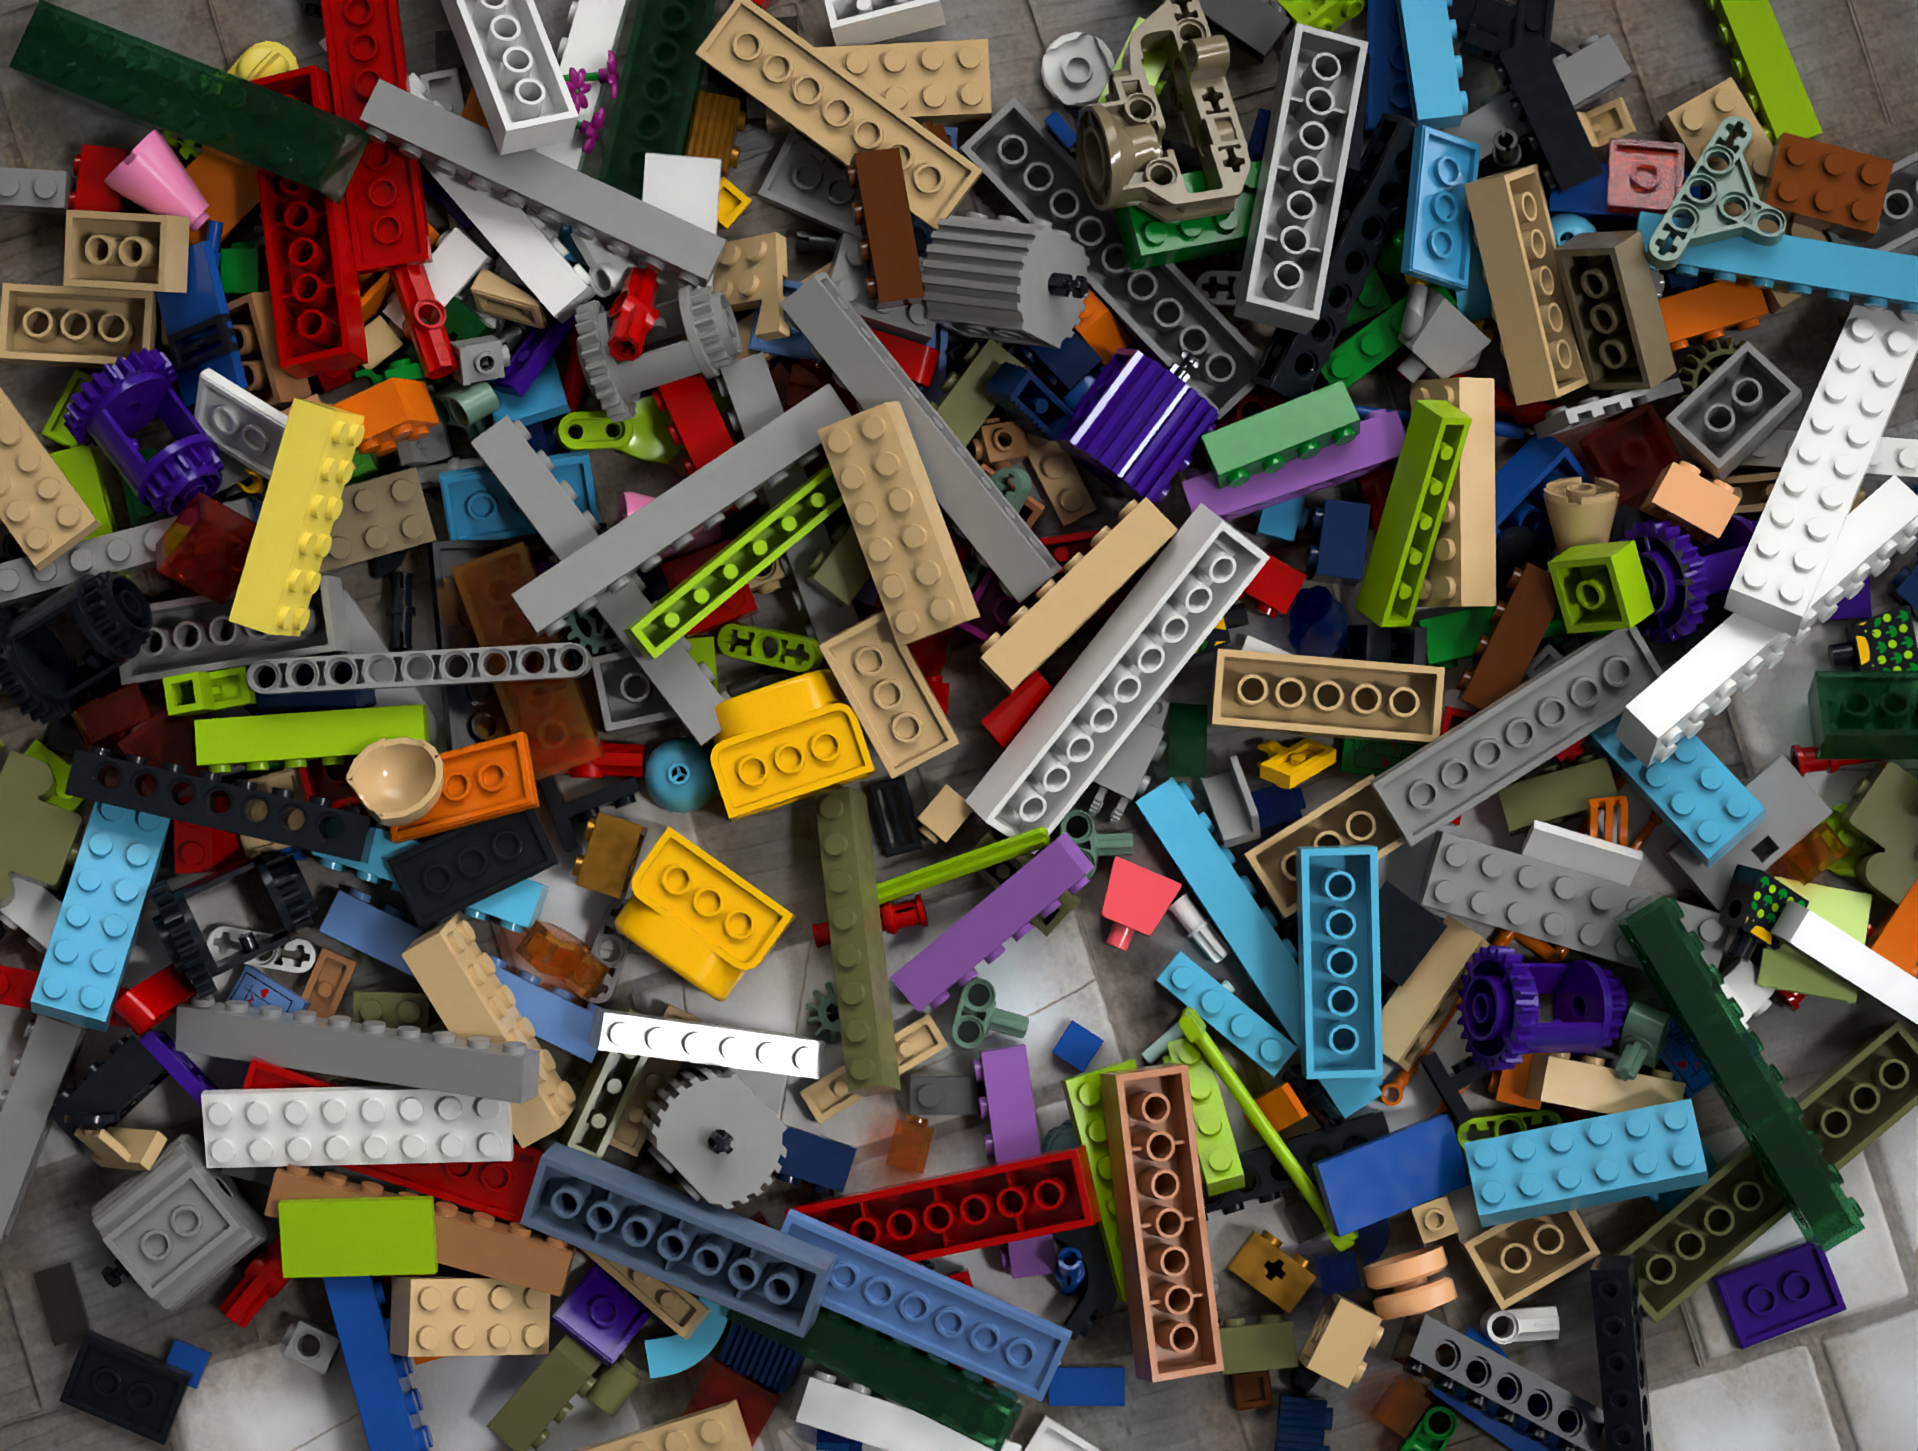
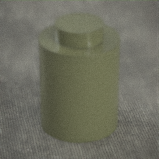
M623 1355L620 1360L616 1359L610 1368L605 1365L595 1378L597 1380L595 1384L585 1394L586 1397L609 1415L615 1416L642 1381V1378L638 1375L641 1368Z

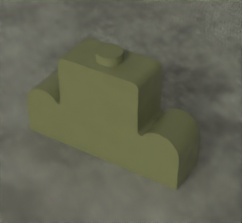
M12 750L8 754L0 775V909L9 905L15 897L16 889L12 880L14 877L54 891L59 890L69 866L74 867L81 847L78 842L85 827L84 821L78 813L46 803L47 800L52 798L57 786L55 776L50 767L41 760Z
M1894 762L1876 763L1866 778L1862 777L1857 781L1850 792L1853 798L1840 815L1839 823L1873 848V852L1865 853L1857 859L1854 866L1856 880L1861 886L1886 904L1899 905L1918 878V808L1916 806L1918 774L1916 779Z

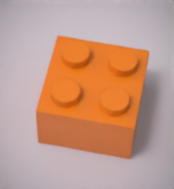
M392 377L332 405L365 416L363 422L365 428L364 437L360 445L355 449V451H359L360 455L375 453L376 456H383L397 450V443L406 439L409 442L422 439L430 434L428 429L440 424L428 389L423 381Z

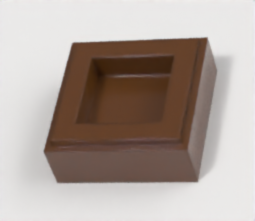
M1269 1370L1231 1374L1236 1411L1274 1406Z

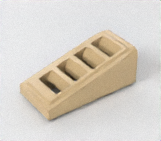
M483 268L480 270L470 288L479 312L539 329L547 327L548 322L541 301L493 272Z

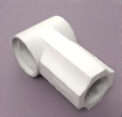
M572 232L570 236L590 268L588 274L593 279L590 283L592 290L598 296L604 298L621 291L626 274L633 267L637 268L633 259L629 256L625 257L612 252L607 248L608 243L594 237L590 241Z
M1556 1306L1507 1308L1502 1311L1494 1307L1488 1309L1482 1315L1480 1328L1486 1338L1505 1345L1520 1341L1559 1339L1560 1323ZM1505 1316L1508 1320V1329L1503 1335L1495 1336L1492 1331V1323L1497 1317Z

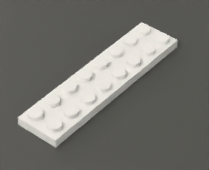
M402 1085L204 1090L201 1094L206 1168L288 1166V1164L296 1166L493 1162L512 1161L514 1158L511 1102Z

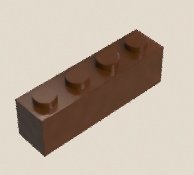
M899 147L854 153L850 160V165L845 166V175L848 188H854L856 203H852V217L855 226H861L863 240H858L861 263L867 262L869 277L864 279L866 297L868 300L874 301L875 310L920 304L925 295Z
M1529 562L1523 563L1521 569L1515 566L1505 586L1510 589L1505 602L1498 601L1489 618V621L1494 624L1487 637L1481 635L1472 653L1477 659L1471 671L1468 669L1463 671L1455 688L1461 691L1457 698L1458 700L1480 711L1519 687L1559 605L1551 573Z

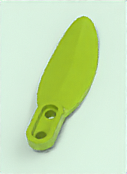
M710 391L721 415L732 405L729 396L722 398L720 392ZM652 396L641 398L635 402L637 408H635L636 415H634V418L616 423L607 417L606 411L572 412L564 416L556 428L558 442L569 451L618 450L640 460L669 464L668 461L683 449L682 444L675 447L666 427L672 424L666 410L661 413L659 412ZM614 425L618 429V436L615 438L609 437L606 434V426ZM575 426L580 429L581 437L579 439H573L569 436L568 430L570 427Z

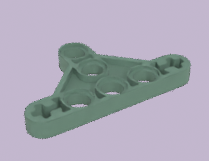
M1730 116L1719 125L1650 239L1647 259L1653 267L1660 270L1672 269L1680 262L1687 248L1743 236L1763 246L1775 245L1782 239L1786 227V218L1778 209L1760 201L1744 158L1753 135V128L1745 118ZM1734 131L1740 132V137L1738 136L1734 140L1731 149L1726 146L1729 134L1734 133ZM1712 157H1720L1726 161L1728 167L1722 171H1716L1708 166L1707 161ZM1694 186H1703L1709 190L1710 196L1704 200L1696 199L1691 195L1690 189ZM1738 203L1743 207L1744 213L1738 217L1730 216L1724 210L1725 204ZM1678 214L1687 215L1691 218L1693 225L1685 229L1678 228L1672 222V218ZM1769 219L1777 224L1778 230L1775 233L1767 234L1759 229L1757 223L1761 220ZM1670 236L1674 239L1671 251L1667 252L1665 256L1659 254V249L1664 248Z

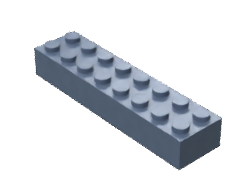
M555 1142L541 1155L520 1224L801 1338H804L816 1321L838 1254L699 1199L696 1201L688 1194L558 1142Z

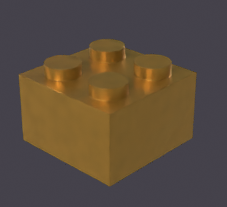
M601 812L598 813L597 819L590 818L584 834V840L589 841L585 856L578 854L572 871V876L578 877L575 885L623 900L626 897L647 828Z

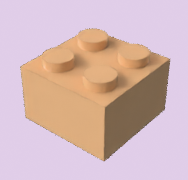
M1673 461L1661 470L1640 510L1660 521L1669 520L1671 527L1679 525L1681 533L1689 534L1692 539L1708 546L1720 538L1741 498L1733 494L1735 489L1729 484L1718 479H1714L1712 483L1699 476L1701 470L1685 461H1680L1679 464Z

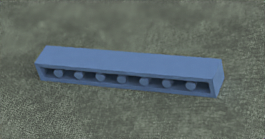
M351 887L349 893L339 890L319 931L415 977L401 954L419 934L433 926L430 925L420 930L418 925L403 920L405 912L387 903L381 909L369 903L372 896L354 887ZM487 953L495 965L496 976L502 985H507L516 1000L515 1006L522 1018L526 1017L530 1020L535 1029L536 1036L590 1063H595L600 1050L589 1046L594 1009L602 1007L589 1002L587 1008L573 1002L576 996L573 993L558 986H555L553 991L539 986L541 978L523 969L517 975L505 969L508 962Z

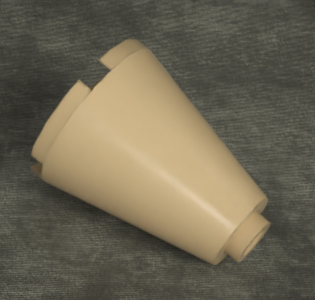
M1582 477L1560 478L1546 484L1543 497L1558 555L1571 546L1609 543L1620 495L1619 484L1613 480L1594 477V484L1582 483Z

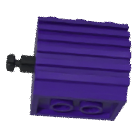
M1118 348L1072 409V419L1055 442L1084 469H1087L1093 476L1100 479L1108 487H1111L1119 495L1130 501L1135 499L1138 503L1145 497L1152 503H1159L1169 492L1171 485L1168 483L1175 473L1184 471L1192 461L1193 455L1191 452L1199 441L1201 442V436L1215 430L1216 425L1213 422L1219 416L1217 410L1204 397H1201L1197 391L1186 384L1191 377L1187 372L1188 368L1197 369L1200 365V360L1190 351L1183 350L1178 355L1182 360L1180 365L1172 363L1169 369H1165L1160 363L1147 357L1139 350Z

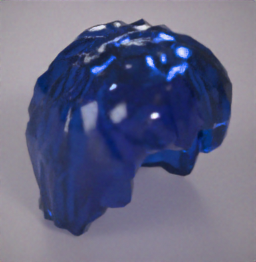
M1318 585L1309 589H1301L1297 593L1296 605L1289 614L1291 630L1287 638L1291 648L1297 655L1330 658L1339 648L1346 644L1345 636L1348 633L1347 613L1344 611L1343 605L1333 598L1325 586Z

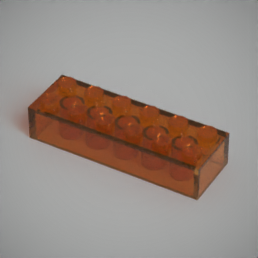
M519 542L451 568L480 647L564 643L560 631L550 637L545 632L537 637L511 599V594L539 576L526 543ZM539 652L529 654L525 661L526 669L530 673H538L544 667V657ZM566 653L563 660L564 666L568 671H574L568 653ZM495 654L489 658L487 668L490 674L494 676L500 675L505 670L506 661L501 654ZM577 678L493 683L511 733L515 734L523 731L527 734L535 784L606 757Z

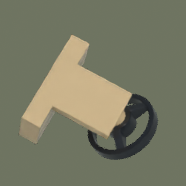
M87 1111L64 1114V1122L72 1123L78 1127L74 1135L94 1152L91 1159L100 1167L150 1171L167 1141V1138L156 1130L109 1127L106 1131L104 1127L108 1123L119 1121L118 1112Z

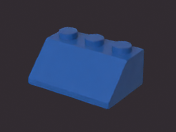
M1535 433L1495 474L1497 540L1505 534L1504 530L1524 525L1533 528L1548 543L1553 537L1543 497L1546 484L1550 481L1568 477H1582V483L1594 484L1569 448L1552 436L1538 440Z

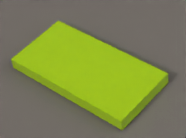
M434 1196L280 1200L278 1203L283 1278L436 1274L438 1271Z

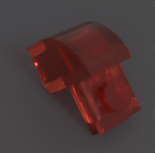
M136 682L108 696L96 698L70 715L87 751L89 745L103 747L125 736V731L154 718L146 698Z

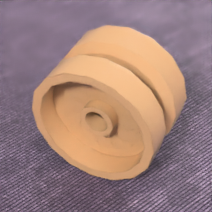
M1443 1245L1429 1246L1405 1252L1362 1268L1367 1287L1376 1290L1393 1288L1377 1295L1372 1301L1377 1316L1383 1320L1413 1316L1432 1310L1458 1297L1452 1278L1446 1276L1427 1278V1276L1442 1271L1448 1264Z

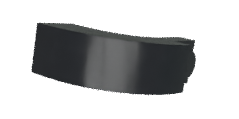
M1098 1223L1092 1226L1052 1234V1236L1069 1247L1078 1249L1082 1254V1262L1085 1267L1086 1283L1083 1293L1062 1327L1073 1331L1071 1339L1074 1341L1079 1334L1085 1337L1096 1320V1317L1092 1315L1095 1309L1109 1316L1117 1299Z

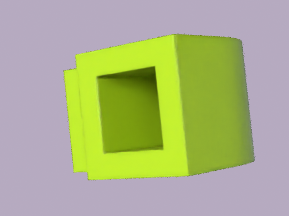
M240 666L213 672L197 671L162 678L168 716L208 714L256 704L254 690L248 685L246 678L250 666Z

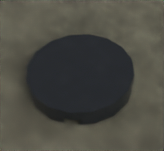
M1524 525L1510 527L1503 531L1505 533L1498 540L1496 539V595L1507 597L1510 589L1505 586L1515 566L1521 569L1523 563L1527 562L1543 570L1547 566L1549 556L1547 542L1533 528Z

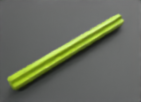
M1038 827L878 883L879 905L1050 845L1048 831L1045 827Z

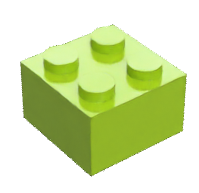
M1635 540L1571 546L1547 562L1568 634L1630 629L1655 612Z

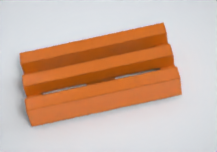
M1626 795L1588 799V836L1598 838V807H1604L1603 840L1612 842L1613 806L1617 805L1616 844L1627 847L1629 803Z

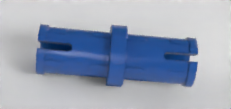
M1065 1247L1058 1254L1059 1259L1054 1270L1055 1278L1058 1281L1059 1291L1064 1295L1073 1296L1081 1290L1080 1283L1084 1279L1085 1268L1081 1261L1082 1254L1074 1247ZM1069 1258L1072 1259L1071 1266L1068 1265ZM1067 1277H1071L1070 1285L1067 1284Z

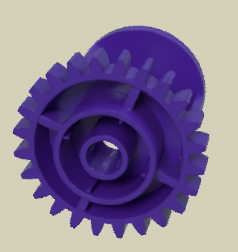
M144 348L138 355L135 351H131L127 359L119 356L112 366L106 363L104 371L100 374H91L93 380L90 383H82L80 385L83 389L82 392L73 394L71 397L74 402L66 405L65 408L68 412L63 415L66 421L64 425L79 444L83 442L85 446H88L93 442L95 446H100L142 504L152 506L158 514L162 512L165 516L168 514L178 516L195 511L215 495L222 483L223 475L220 471L224 469V465L218 457V445L211 436L207 435L174 392L175 387L172 383L178 380L175 375L176 368L163 351L158 352L154 348L149 352L147 348ZM158 415L177 441L161 450L147 463L138 452L139 445L137 440L128 437L144 428Z
M1732 515L1718 540L1708 546L1701 544V546L1696 547L1689 541L1690 535H1681L1680 526L1671 527L1669 520L1659 521V519H1653L1634 524L1632 529L1624 531L1626 539L1618 540V542L1635 540L1655 611L1635 625L1636 627L1641 626V636L1650 635L1651 642L1661 640L1662 644L1688 638V634L1697 631L1696 624L1703 623L1704 621L1700 613L1708 610L1705 604L1706 596L1714 594L1719 601L1725 604L1729 588L1759 520L1749 521L1748 517Z
M1506 946L1481 947L1479 953L1472 954L1473 962H1466L1465 966L1468 975H1461L1460 977L1464 988L1457 990L1459 996L1462 997V1003L1456 1005V1009L1462 1011V1017L1458 1019L1457 1024L1464 1026L1460 1038L1468 1040L1465 1051L1473 1052L1472 1061L1479 1062L1480 1068H1487L1488 1070L1514 1069L1515 1064L1522 1063L1521 1054L1529 1053L1592 1055L1600 1049H1604V1047H1611L1612 1040L1618 1039L1622 1034L1628 1015V998L1622 982L1615 976H1612L1611 969H1604V967H1599L1596 963L1588 960H1576L1571 963H1522L1523 955L1515 954V948H1506ZM1538 994H1554L1553 1021L1538 1023Z

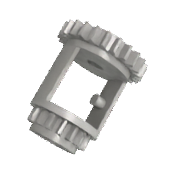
M687 285L679 288L678 298L654 305V308L659 311V316L654 326L646 334L643 346L686 333L688 339L643 353L634 361L623 360L619 362L609 355L610 347L607 342L613 320L608 317L609 311H605L604 305L601 306L600 301L593 300L578 305L575 308L577 313L575 314L577 322L575 327L579 334L576 339L580 365L591 392L597 399H600L602 409L606 410L607 417L611 418L612 422L618 423L634 418V415H636L635 408H637L635 402L640 400L641 391L702 372L706 378H714L720 375V368L735 364L736 354L742 352L741 338L730 303L722 291L715 292L712 286L695 290L693 286Z

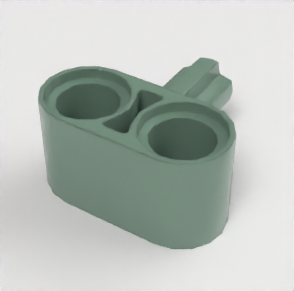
M455 380L431 395L437 416L446 424L463 427L470 442L489 429L484 417L499 408V401L494 390L485 381L473 382L471 385L463 386Z
M1082 810L1070 811L1060 822V836L1065 832L1068 834L1066 824L1073 817H1080L1087 823V833L1083 837L1073 838L1070 836V838L1094 865V868L1085 875L1088 879L1093 876L1096 870V862H1098L1099 856L1133 854L1134 840L1132 833L1097 834L1093 819Z
M976 978L967 982L962 989L951 1034L957 1045L962 1048L972 1049L983 1042L989 1030L1024 1038L1029 1018L995 1008L996 992L994 986L985 979ZM982 984L986 986L990 994L986 1004L974 1006L970 1003L968 991L973 985ZM967 1020L975 1022L979 1027L978 1038L970 1043L961 1041L957 1034L959 1025Z
M1637 1001L1633 1002L1623 1026L1618 1055L1621 1057L1615 1067V1073L1620 1076L1621 1080H1634L1642 1065L1652 1069L1656 1067L1665 1046L1671 1020L1670 1014Z

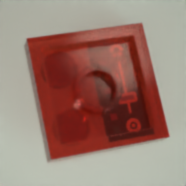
M1610 137L1607 144L1606 212L1639 214L1640 211L1665 215L1684 184L1685 143ZM1678 214L1674 217H1681L1682 214Z

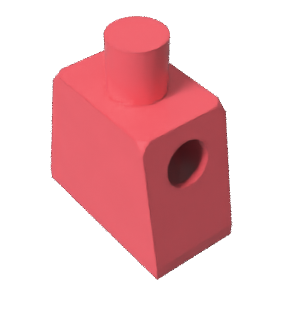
M1115 856L1100 913L1101 917L1114 922L1106 943L1127 951L1135 931L1149 937L1176 897L1182 884Z

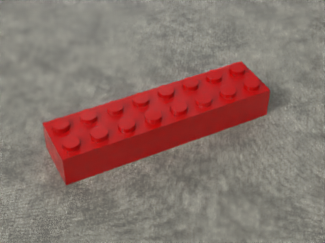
M311 65L247 81V96L280 368L299 380L368 364L358 273L355 272L331 78L317 65Z
M1086 1145L790 1207L793 1210L913 1262L1095 1225L1102 1220ZM790 1208L784 1210L785 1218H786V1216H787V1214H788Z

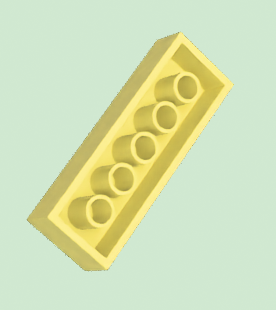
M298 398L293 399L228 621L269 635L300 636L301 631L306 628L310 618V610L308 609L312 594L317 591L321 581V574L319 573L323 557L329 553L332 537L330 533L332 526L342 511L343 501L341 496L343 489L353 474L354 464L352 459L354 452L364 437L365 428L363 422L365 416L325 403Z

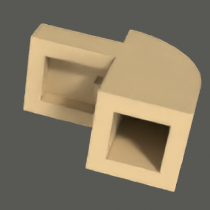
M1622 97L1616 98L1588 112H1576L1594 153L1607 148L1606 146L1637 132Z

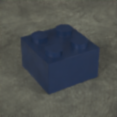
M1325 499L1319 508H1315L1310 522V534H1316L1315 545H1311L1310 549L1307 550L1305 571L1311 572L1310 581L1355 587L1362 580L1370 504Z

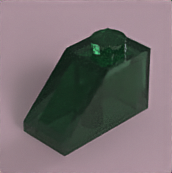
M1169 703L1165 778L1203 780L1205 778L1207 751V705Z

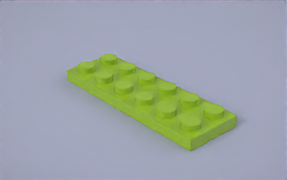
M1135 1059L1124 1060L1061 1080L1077 1145H1086L1102 1217L1098 1225L1119 1301L1123 1302L1127 1301L1100 1073L1137 1068Z

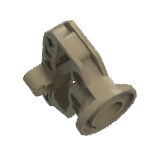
M1163 0L1161 6L1132 32L1128 46L1123 54L1122 70L1109 72V94L1105 96L1107 102L1084 105L1079 112L1076 126L1078 165L1083 186L1096 210L1106 211L1137 206L1159 220L1171 223L1228 214L1235 208L1251 166L1250 157L1225 79V74L1230 64L1229 44L1224 35L1211 36L1199 0ZM1164 50L1171 69V74L1167 81L1170 83L1171 102L1176 112H1185L1207 180L1208 191L1188 193L1174 150H1165L1163 154L1162 137L1166 130V124L1154 87L1149 85L1143 67V52ZM1133 115L1139 116L1142 119L1135 118ZM1154 181H1159L1163 185L1156 184Z

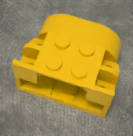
M821 669L798 675L729 698L718 703L715 707L721 731L712 739L715 747L712 749L710 760L728 817L732 822L814 796L816 793L829 791L876 775L857 715L851 707L844 703L837 679L830 669Z
M668 826L635 872L632 879L634 894L615 919L614 926L621 934L713 999L722 1002L728 998L747 970L757 968L765 960L789 924L797 916Z

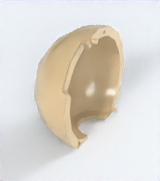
M384 737L368 745L353 760L346 775V781L363 807L379 824L384 826H405L423 818L438 802L445 784L444 764L436 748L422 738L417 740L403 737L386 740Z

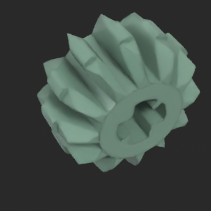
M826 982L825 988L829 996L825 998L818 990L812 992L813 996L821 1001L820 1006L813 1003L806 1004L807 1010L818 1011L817 1017H810L806 1022L808 1025L821 1022L822 1026L816 1030L814 1035L820 1038L826 1029L830 1030L828 1043L833 1045L836 1041V1032L841 1031L839 1019L833 1023L827 1016L831 1014V1012H827L829 1005L833 1003L838 1006V1000L832 983Z

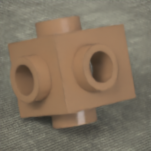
M1000 418L986 419L966 446V449L980 466L984 463L995 472L1002 468H1012L1011 465H1016L1030 456L1024 429L1021 428L1020 424H1017L1016 420L1001 423Z

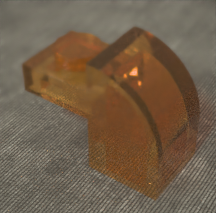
M535 921L516 949V952L540 973L557 976L583 999L589 1000L610 970L590 952L592 948L582 940L554 924L543 921Z

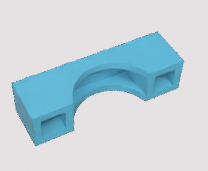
M1181 951L1175 954L1154 980L1186 1007L1194 1008L1204 1021L1271 1077H1275L1298 1048Z

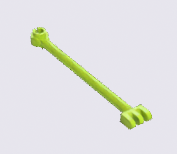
M1186 1007L1182 1011L1179 1020L1181 1030L1191 1043L1195 1041L1320 1219L1334 1246L1340 1252L1353 1246L1354 1240L1359 1237L1357 1230L1341 1237L1334 1236L1323 1197L1205 1031L1207 1025L1194 1008Z

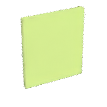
M1781 876L1774 877L1808 900L1807 909L1865 945L1872 900L1871 894L1791 880ZM1783 943L1776 951L1762 949L1758 986L1846 1002L1847 1004L1856 1003L1858 993L1856 989Z

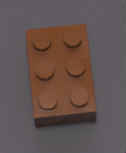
M1783 132L1775 141L1760 201L1781 211L1786 221L1867 242L1876 234L1894 161Z

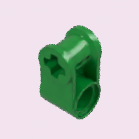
M1440 1401L1427 1404L1422 1409L1412 1428L1403 1437L1396 1451H1413V1449L1416 1451H1444L1457 1428V1419L1452 1409ZM1441 1411L1446 1413L1449 1421L1443 1429L1434 1430L1429 1427L1428 1421L1433 1413Z

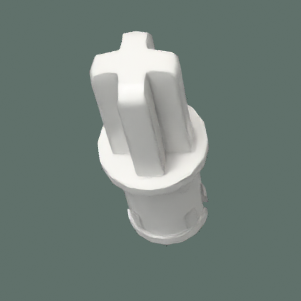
M1187 893L1168 907V910L1174 914L1189 933L1187 935L1188 939L1192 937L1213 963L1220 962L1230 953L1229 946L1209 923L1212 921L1211 918L1206 919L1189 899Z

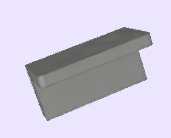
M1237 755L1229 757L1230 772L1202 780L1203 790L1224 848L1261 838L1258 811Z

